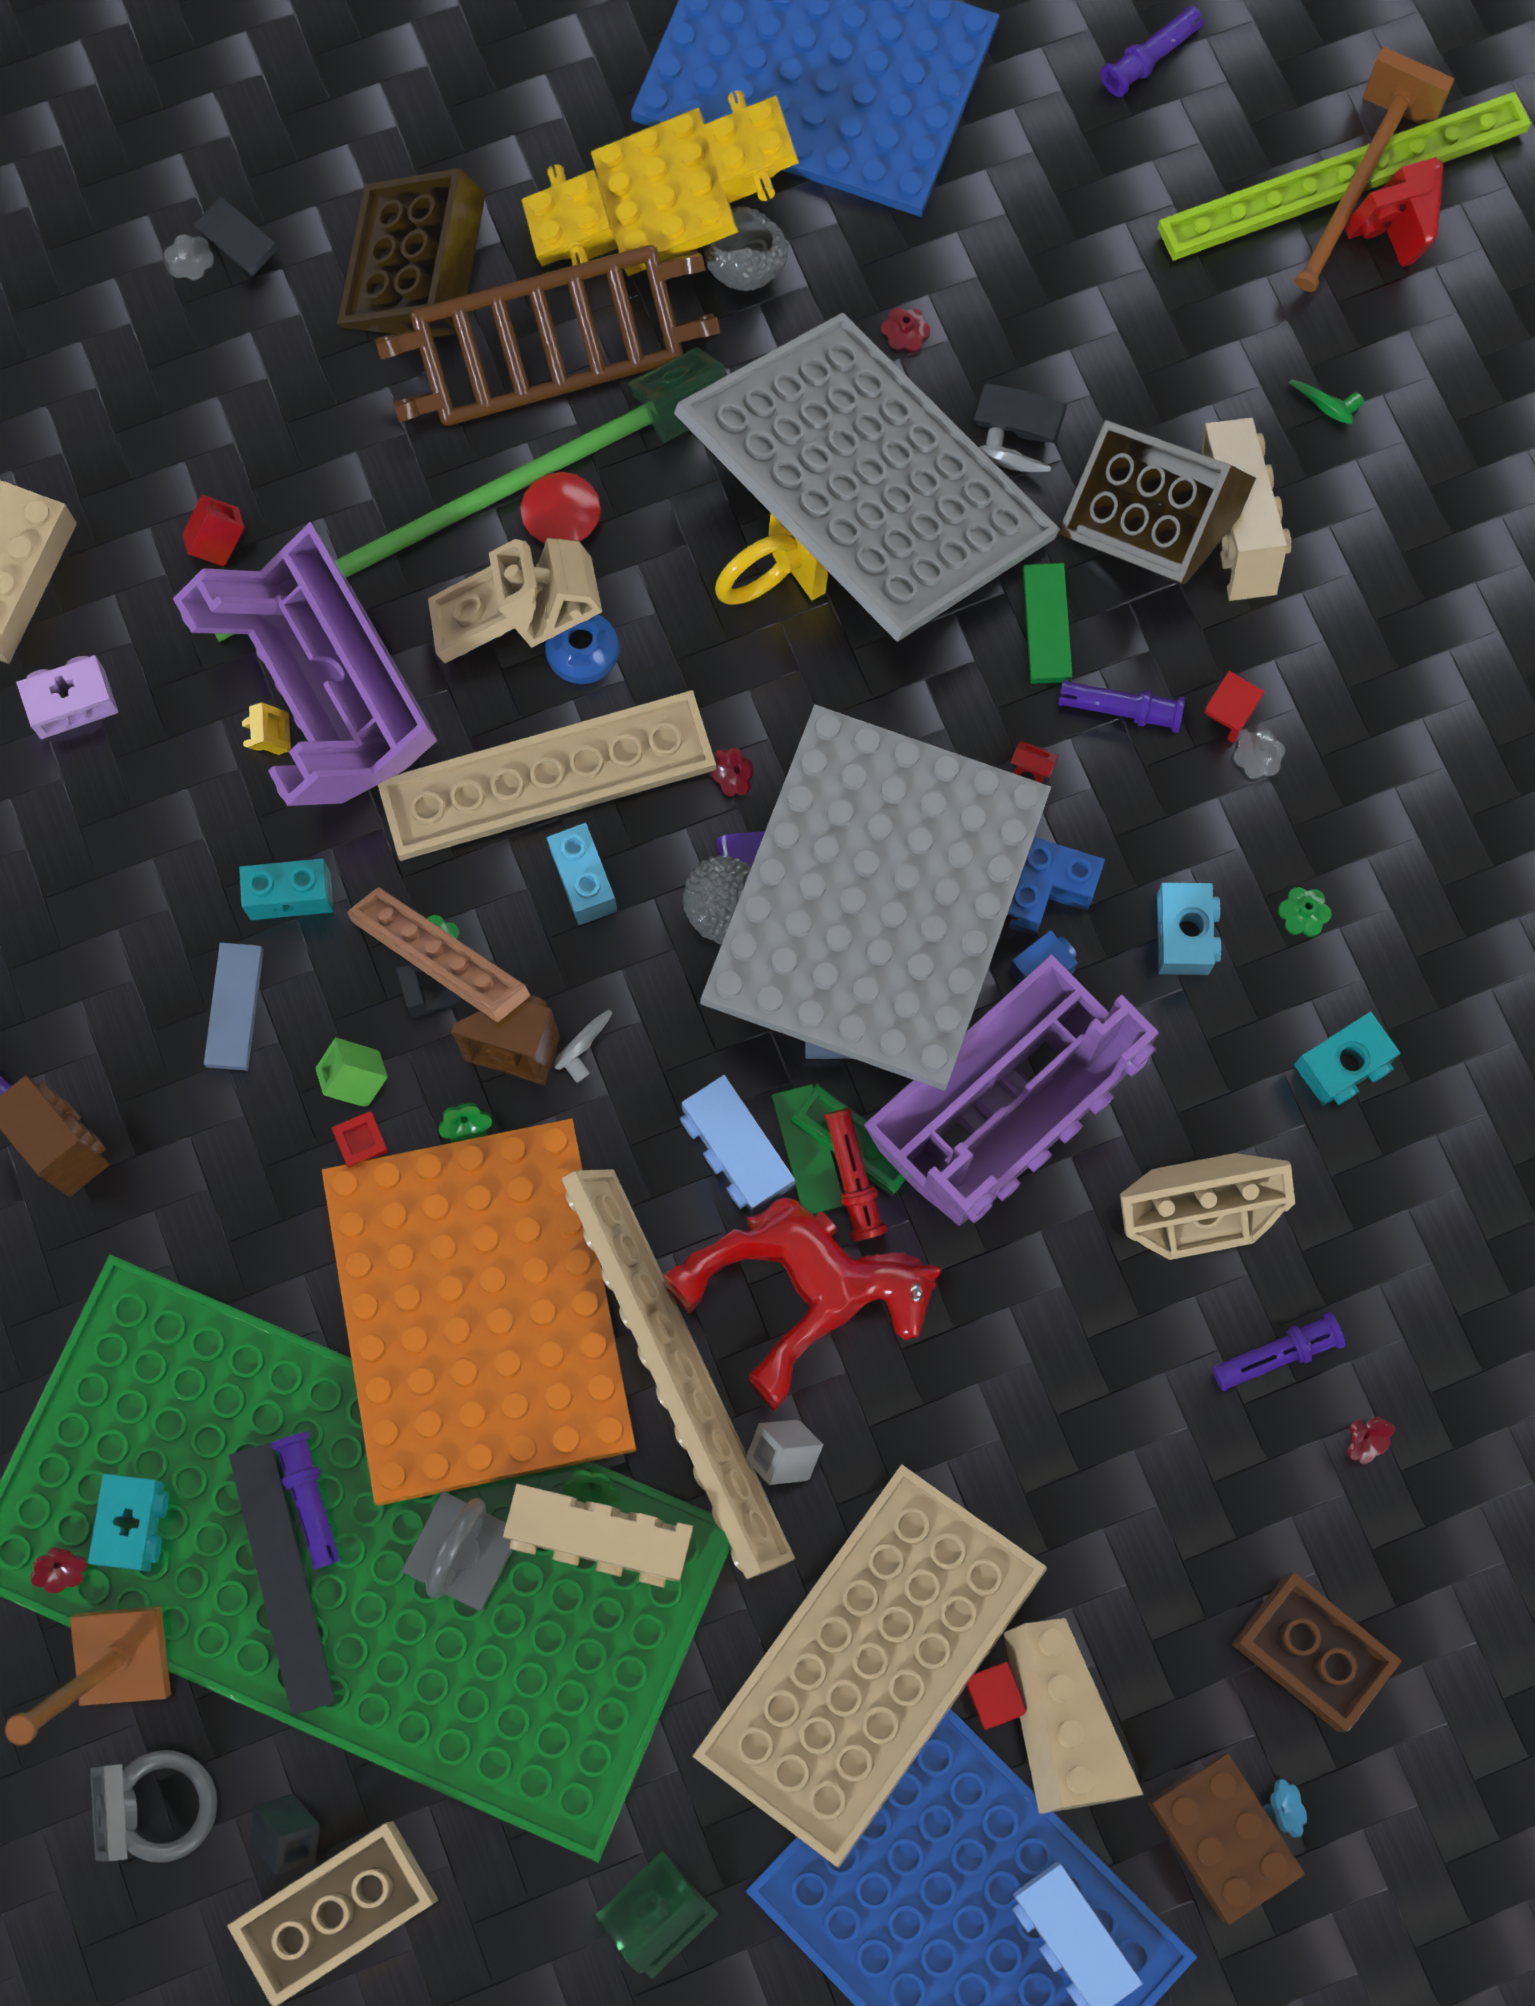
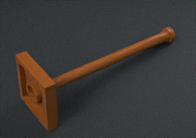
M1382 47L1376 58L1363 99L1379 105L1388 111L1304 271L1298 272L1294 282L1299 288L1308 292L1316 291L1320 283L1318 276L1402 116L1420 125L1439 119L1455 80L1454 78L1391 49Z
M162 1607L76 1613L71 1616L70 1624L76 1678L29 1712L19 1713L7 1722L5 1729L8 1739L17 1745L28 1743L35 1737L38 1728L78 1698L79 1705L84 1706L166 1699L171 1695Z

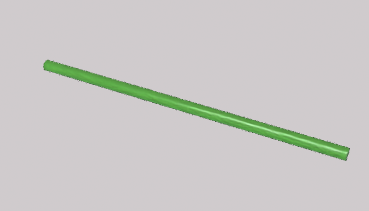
M705 373L335 561L347 578L533 484V482L541 477L552 474L673 413L678 402L713 384L714 381L709 373ZM214 633L219 642L234 635Z

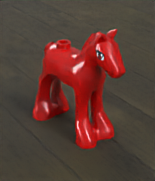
M785 1197L777 1199L764 1212L748 1216L747 1225L750 1231L733 1229L714 1244L692 1253L681 1265L673 1267L663 1275L666 1280L663 1282L664 1287L676 1303L686 1313L690 1314L701 1302L708 1280L725 1266L745 1259L774 1261L783 1264L796 1292L810 1308L801 1321L772 1347L764 1361L750 1373L751 1378L748 1380L753 1391L772 1411H776L789 1393L793 1365L796 1360L815 1341L846 1324L867 1303L877 1299L886 1301L895 1333L904 1340L919 1337L931 1293L936 1287L935 1280L940 1275L942 1268L931 1264L923 1265L920 1259L907 1255L905 1252L868 1255L853 1260L831 1237L837 1232V1229L823 1212L820 1211L816 1216H813V1214L799 1204V1201Z

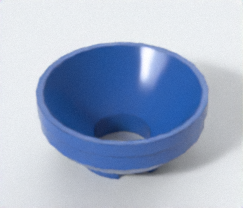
M598 614L546 640L545 645L546 657L553 671L562 679L577 684H588L602 679L614 668L619 656V641L612 625ZM582 629L590 632L593 636V641L589 647L576 649L569 644V637L574 631Z

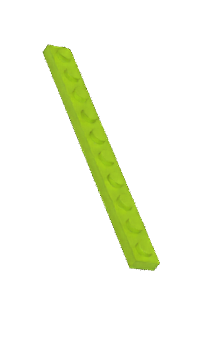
M1514 91L1393 135L1363 192L1388 183L1403 166L1437 157L1442 162H1446L1528 132L1532 123L1516 92ZM1370 144L1159 220L1157 228L1172 260L1174 261L1341 200Z

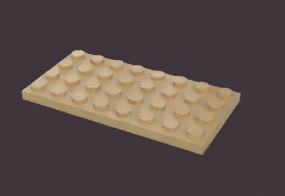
M901 1464L696 1750L693 1757L839 1868L963 1691L969 1679L974 1675L1041 1579L1047 1567Z

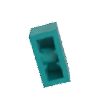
M324 859L239 867L242 908L250 920L333 912L331 872Z
M103 1474L88 1564L150 1572L151 1564L157 1563L161 1552V1536L156 1535L159 1518H165L168 1510L169 1493L164 1491L165 1483L151 1479ZM133 1517L139 1520L138 1528H131L129 1530L123 1527L125 1519H132Z

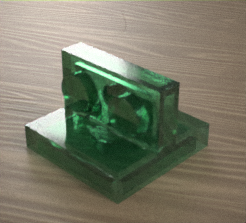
M696 347L628 384L633 396L644 404L659 440L666 443L690 430L674 414L678 402L726 377L727 372L722 363Z
M662 1850L596 1915L629 1965L637 1973L641 1974L644 1971L653 1979L718 1915V1912L684 1877L673 1860Z

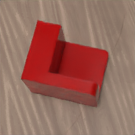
M202 494L183 531L187 554L221 566L226 565L244 529L239 507Z
M1228 671L1204 712L1209 717L1230 728L1231 732L1227 740L1235 743L1257 708L1265 691Z
M1003 1662L974 1673L967 1682L966 1688L983 1730L1018 1718L1026 1713L1008 1662Z

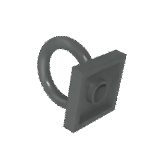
M442 1492L402 1572L425 1583L426 1592L431 1598H440L447 1594L482 1612L512 1552V1549H509L511 1540L502 1538L506 1522L486 1513V1504L481 1499L475 1498L466 1503L446 1492Z
M160 1750L137 1758L123 1771L122 1764L90 1768L95 1861L127 1859V1851L140 1859L150 1862L174 1861L193 1852L201 1845L211 1831L217 1813L215 1785L207 1770L191 1756L177 1751ZM172 1769L186 1775L196 1787L199 1796L198 1816L192 1828L180 1839L170 1843H153L143 1839L135 1832L137 1827V1804L135 1792L132 1788L141 1777L151 1771Z

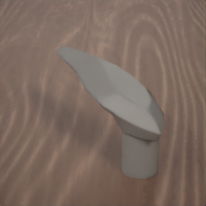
M990 428L986 445L979 447L994 464L1000 467L1024 472L1051 471L1050 466L1040 461L1023 456L1016 450L1002 447L1004 431L1000 428Z
M607 1010L593 1019L557 1056L554 1068L560 1070L565 1067L576 1083L587 1077L590 1072L578 1056L590 1048L593 1039L602 1031L613 1014L612 1011Z

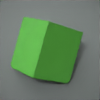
M336 1037L315 1068L323 1095L363 1107L370 1105L388 1077L378 1050Z

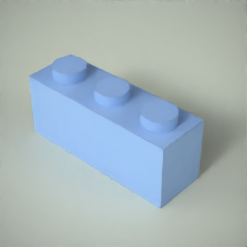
M725 1075L681 1102L685 1114L680 1117L683 1126L692 1139L698 1136L701 1137L708 1150L703 1152L704 1157L716 1174L721 1171L725 1173L731 1182V1185L726 1189L739 1209L747 1206L753 1215L795 1187L794 1177Z
M1055 1862L1012 1894L1019 1903L1012 1910L1027 1932L1036 1928L1044 1940L1045 1944L1039 1950L1054 1972L1063 1968L1072 1981V1984L1066 1990L1077 2006H1114L1142 1985L1138 1976L1061 1864Z

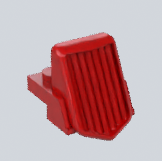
M1434 157L1401 167L1383 189L1371 192L1348 219L1344 227L1348 238L1351 239L1364 235L1365 239H1370L1387 230L1400 264L1403 267L1413 264L1429 250L1438 235L1443 162Z

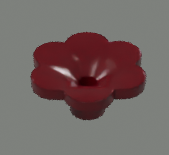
M894 308L889 313V319L881 325L882 336L888 339L889 348L895 352L904 349L909 352H917L921 349L923 340L927 339L931 332L930 325L923 321V313L916 308L907 311L902 308Z
M735 747L729 750L720 749L714 754L716 769L711 771L713 779L721 784L723 793L730 797L736 794H747L751 790L750 779L754 774L752 762L744 758L742 751Z
M1374 1417L1367 1424L1361 1419L1354 1421L1349 1428L1352 1434V1443L1347 1450L1348 1456L1352 1460H1358L1361 1464L1370 1463L1376 1455L1384 1453L1389 1448L1391 1443L1390 1437L1395 1431V1426L1390 1421H1385L1381 1417Z
M52 1548L46 1555L40 1556L34 1561V1571L30 1575L31 1584L35 1587H44L46 1592L52 1594L62 1592L66 1587L78 1586L83 1581L82 1572L87 1567L86 1560L83 1556L73 1555L68 1549Z

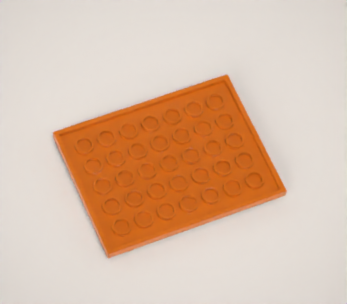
M573 1119L366 1160L351 1167L342 1165L322 1169L374 1502L377 1506L637 1452L605 1283L601 1274L602 1267L595 1251L587 1245L584 1239V1227L578 1214L572 1210L566 1200L565 1192L567 1190L562 1181L563 1177L574 1171H583Z

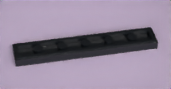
M272 1442L229 1454V1459L291 1715H297L337 1703L285 1487L281 1481L282 1475L276 1451L272 1450Z

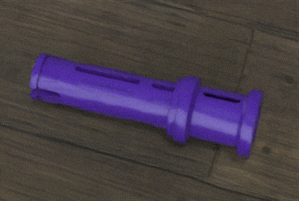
M1188 6L1181 14L1141 45H1130L1126 48L1124 56L1119 60L1102 67L1101 78L1105 87L1115 96L1121 97L1125 95L1132 83L1139 78H1146L1152 73L1154 64L1204 26V19L1194 22L1202 16L1201 12L1194 6Z
M1063 680L1058 705L1134 718V723H1138V726L1144 727L1146 723L1170 727L1172 732L1179 733L1186 697L1179 696L1177 700L1152 695V692L1149 690L1141 691L1140 695Z
M1328 1311L1323 1314V1319L1301 1328L1296 1325L1292 1326L1286 1331L1285 1337L1250 1350L1221 1364H1215L1212 1366V1370L1221 1390L1226 1391L1230 1387L1263 1375L1295 1360H1298L1299 1363H1308L1312 1361V1356L1332 1347L1337 1349L1344 1348L1346 1346L1345 1339L1334 1315Z
M307 1431L272 1442L271 1448L278 1452L285 1475L281 1479L282 1484L286 1487V1490L291 1489L312 1558L313 1569H318L322 1566H328L341 1561V1557L339 1556L319 1491L317 1480L321 1479L320 1467L314 1466L307 1443L311 1437Z

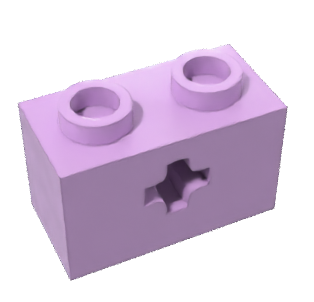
M95 655L91 657H75L69 660L65 666L53 670L42 669L34 671L27 676V679L16 682L30 726L40 739L119 713L105 670ZM68 690L69 696L65 697V692Z

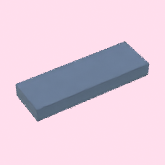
M220 943L204 1059V1065L207 1068L245 1071L249 1069L264 952L262 946Z

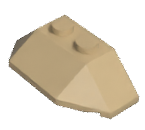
M1238 1153L1152 1169L1120 1194L1126 1236L1169 1260L1253 1244L1276 1222L1284 1210L1288 1211L1295 1204L1292 1169L1289 1161Z

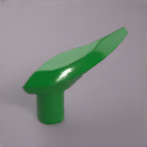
M1291 379L1289 384L1306 395L1325 414L1340 422L1353 424L1352 413L1364 404L1363 397L1357 392H1353L1342 401L1300 381Z

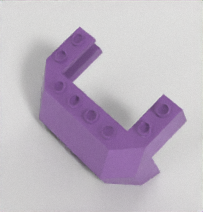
M311 522L260 572L203 568L173 598L181 612L182 620L192 633L248 634L256 647L257 655L265 663L275 681L276 689L284 697L294 715L295 723L308 740L307 742H298L289 751L296 765L273 766L268 770L276 784L277 792L284 799L287 806L344 803L404 771L437 741L424 713L351 585Z
M1051 954L966 1032L946 1091L913 1080L866 1122L864 1126L883 1156L921 1195L959 1226L968 1219L975 1223L993 1206L991 1203L996 1197L1004 1201L1020 1186L1021 1183L1016 1178L1028 1167L1032 1172H1035L1052 1156L1048 1149L1059 1138L1064 1144L1068 1142L1083 1127L1079 1120L1091 1110L1097 1115L1113 1100L1114 1096L1110 1091L1127 1074L1133 1077L1150 1061L1149 1057L1156 1051L1152 1044L1159 1032L1123 995L1115 1000L1110 1012H1108ZM1046 1042L1058 1056L1031 1080L1018 1066ZM958 1122L970 1137L965 1142H960L953 1151L941 1137Z

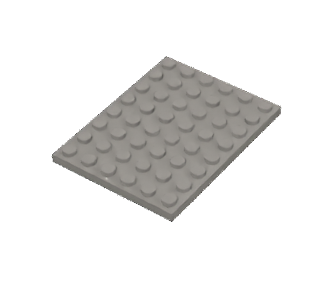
M843 312L678 402L674 414L897 642L1054 540L1060 531V528Z
M814 704L705 986L700 1004L946 1091L1051 786Z

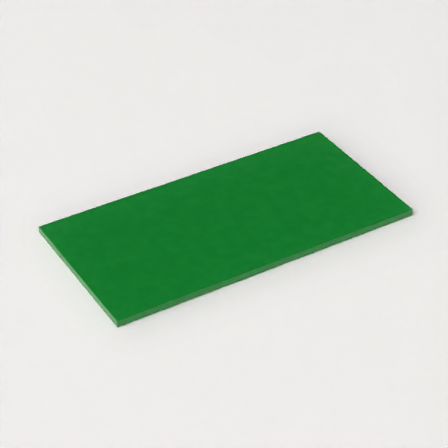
M109 1255L0 1480L1 1597L70 1628V1617L76 1613L161 1606L169 1672L596 1862H599L729 1554L731 1545L725 1532L716 1524L712 1513L590 1461L451 1490L446 1493L466 1503L475 1498L481 1499L486 1504V1513L507 1522L516 1484L565 1495L562 1491L563 1484L566 1480L572 1479L574 1472L578 1470L586 1471L592 1467L598 1468L610 1478V1485L618 1490L617 1500L609 1503L608 1506L620 1509V1512L627 1514L632 1512L657 1517V1519L663 1520L664 1523L677 1526V1523L693 1526L680 1580H666L664 1588L639 1582L640 1573L623 1569L622 1575L619 1577L596 1571L597 1562L580 1558L578 1566L553 1560L554 1551L537 1547L535 1555L512 1550L482 1612L447 1594L440 1598H431L426 1592V1584L402 1572V1569L441 1493L380 1506L375 1504L352 1358L113 1255ZM308 1431L311 1438L307 1443L314 1466L320 1467L321 1479L317 1480L319 1491L341 1561L313 1569L312 1558L291 1489L286 1490V1487L285 1491L337 1703L297 1715H291L229 1454ZM276 1451V1455H277V1459H278V1463H279L281 1475H282V1478H283L285 1475H284V1472H283V1469H282V1465H281V1462H280V1459H279L278 1452ZM103 1474L151 1479L165 1483L164 1491L169 1493L168 1510L165 1518H159L156 1535L161 1536V1552L157 1563L151 1564L150 1572L88 1564ZM133 1517L132 1519H125L123 1522V1527L129 1530L139 1526V1520ZM61 1548L70 1550L73 1555L83 1556L87 1567L82 1572L83 1581L81 1584L75 1587H66L62 1592L52 1594L46 1592L44 1587H35L31 1584L30 1575L34 1571L33 1563L38 1557L46 1555L50 1549Z

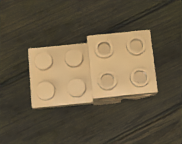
M547 538L536 567L533 565L530 546L526 541L514 539L489 552L490 567L428 598L435 651L444 664L461 655H465L494 638L502 636L514 628L532 648L602 612L591 556L580 542Z

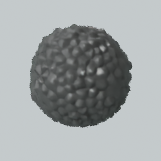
M748 207L732 208L738 233L703 246L704 261L707 263L709 271L714 274V277L727 287L743 291L755 290L776 278L781 273V270L785 268L788 261V241L785 239L782 229L775 222L766 218L765 214H760L757 209Z
M720 855L716 858L710 856L708 860H703L690 873V878L687 879L685 884L686 888L683 893L682 902L689 922L701 933L702 937L714 940L722 945L752 867L747 862H742L739 858L734 859L732 856L724 857Z

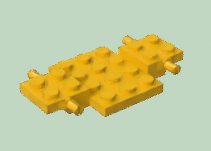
M735 91L738 103L733 92L728 95V102L733 113L705 124L698 107L593 150L591 154L597 175L592 170L566 181L564 169L561 165H554L556 174L552 166L549 167L547 173L552 186L522 199L535 253L542 267L560 259H571L574 266L588 262L592 258L617 248L619 253L647 245L655 246L658 250L660 261H664L738 233L730 203L758 192L760 200L768 201L764 189H766L769 198L772 199L775 191L770 178L780 170L799 163L777 96L775 95L747 107L742 91ZM643 263L625 268L624 270L628 276L646 270V266Z

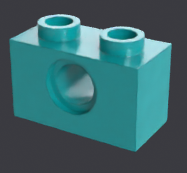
M1369 1012L1301 1055L1294 1066L1322 1106L1332 1100H1335L1340 1105L1359 1092L1356 1085L1369 1077L1374 1083L1393 1071L1394 1067L1391 1063L1400 1052L1373 1013ZM1340 1055H1352L1358 1062V1070L1349 1071L1345 1069L1340 1062Z

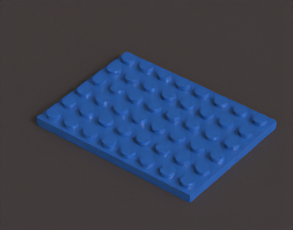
M679 0L632 108L631 118L632 121L652 127L699 107L705 124L733 113L728 102V95L733 92L738 103L735 91H742L747 107L776 95L799 161L798 164L785 168L782 171L921 217L998 26L999 14L956 0Z
M951 1709L944 1716L839 1868L800 1838L796 1837L746 1890V1893L855 2006H1077L1066 1990L1072 1984V1981L1063 1968L1054 1972L1039 1950L1045 1942L1036 1928L1027 1932L1012 1908L1019 1904L1012 1894L1055 1862L1062 1865L1142 1982L1141 1986L1114 2006H1154L1197 1958L1054 1812L1039 1814L1035 1793Z

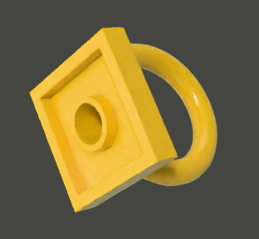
M770 513L769 536L745 548L726 565L717 579L715 593L717 598L725 604L737 605L746 603L771 590L792 572L810 599L814 600L826 592L828 571ZM770 553L773 554L777 563L769 571L745 586L732 588L736 579L750 565Z

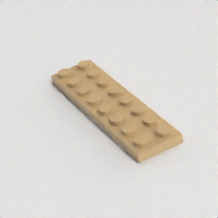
M693 690L401 773L378 784L396 852L399 860L402 861L715 770L716 763Z

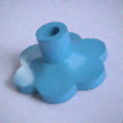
M1277 1780L1274 1785V1792L1271 1794V1803L1264 1805L1263 1808L1272 1822L1277 1821L1279 1828L1283 1832H1289L1294 1838L1300 1837L1303 1834V1824L1307 1822V1813L1301 1804L1300 1792L1295 1785H1289L1286 1780Z

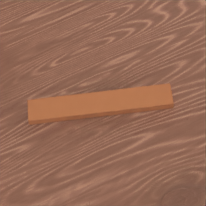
M379 887L347 911L354 924L497 1023L530 997L526 985Z

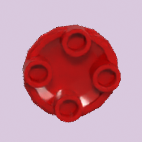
M566 472L547 474L533 482L525 492L521 505L523 524L531 536L543 544L546 543L547 538L580 542L590 535L601 518L599 497L592 485L580 476Z

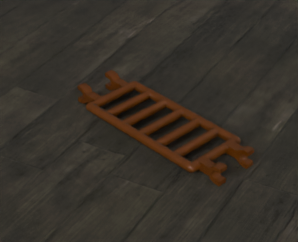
M647 245L413 310L411 313L413 330L375 339L381 360L419 348L432 392L394 400L393 403L399 422L437 410L441 423L450 426L681 361L684 356L681 342L721 333L718 319L713 313L701 315L692 320L676 324L665 281L681 275L705 271L702 254L695 250L675 258L660 261L657 248L653 245ZM643 263L646 266L666 346L664 350L643 355L622 269ZM603 274H607L628 360L607 366L603 358L583 281ZM567 284L590 366L589 371L567 376L545 290ZM527 295L531 299L552 381L529 387L506 301ZM490 305L514 388L513 392L491 397L468 316L469 311ZM450 316L453 318L476 402L455 408L452 406L429 322Z

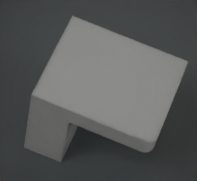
M799 1420L759 1423L745 1460L769 1485L808 1481L811 1478L823 1444Z

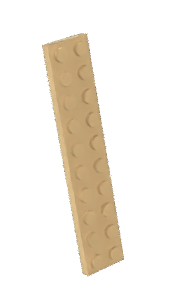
M614 1169L574 1171L563 1177L562 1181L567 1190L565 1192L566 1200L582 1222L584 1239L587 1245L595 1251L602 1266V1278L605 1284L613 1290L619 1302L620 1317L625 1326L632 1331L639 1346V1358L643 1365L650 1370L657 1385V1397L660 1403L668 1409L674 1421L675 1436L679 1444L687 1450L694 1465V1477L699 1486L706 1491L713 1506V1518L729 1540L732 1547L731 1556L734 1564L744 1573L746 1579H749L795 1560L794 1554L753 1467L745 1460L747 1454L680 1310L674 1298L663 1285V1282L666 1280Z

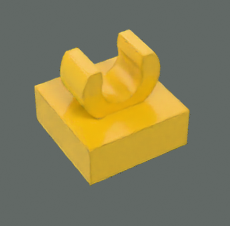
M262 702L249 706L250 717L242 721V726L250 729L251 739L243 741V746L255 751L266 750L277 755L289 752L291 750L289 712Z

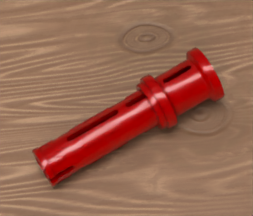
M843 1108L826 1113L824 1116L828 1123L835 1157L845 1192L841 1193L842 1197L840 1200L842 1206H847L853 1230L849 1235L852 1241L879 1236L888 1230L886 1224L881 1223L875 1200L879 1196L878 1191L874 1188V1185H869L861 1148L851 1115V1108Z

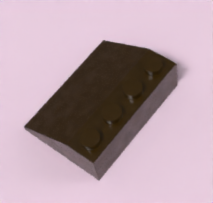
M460 168L365 184L337 324L341 328L399 334L414 329L411 321L413 310L467 295L486 192ZM452 316L429 322L433 337L457 334Z
M1105 420L1058 534L1186 584L1240 517L1256 477L1230 464Z

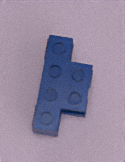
M1034 837L1007 915L1012 916L1008 928L1036 936L1048 899L1088 911L1105 859Z

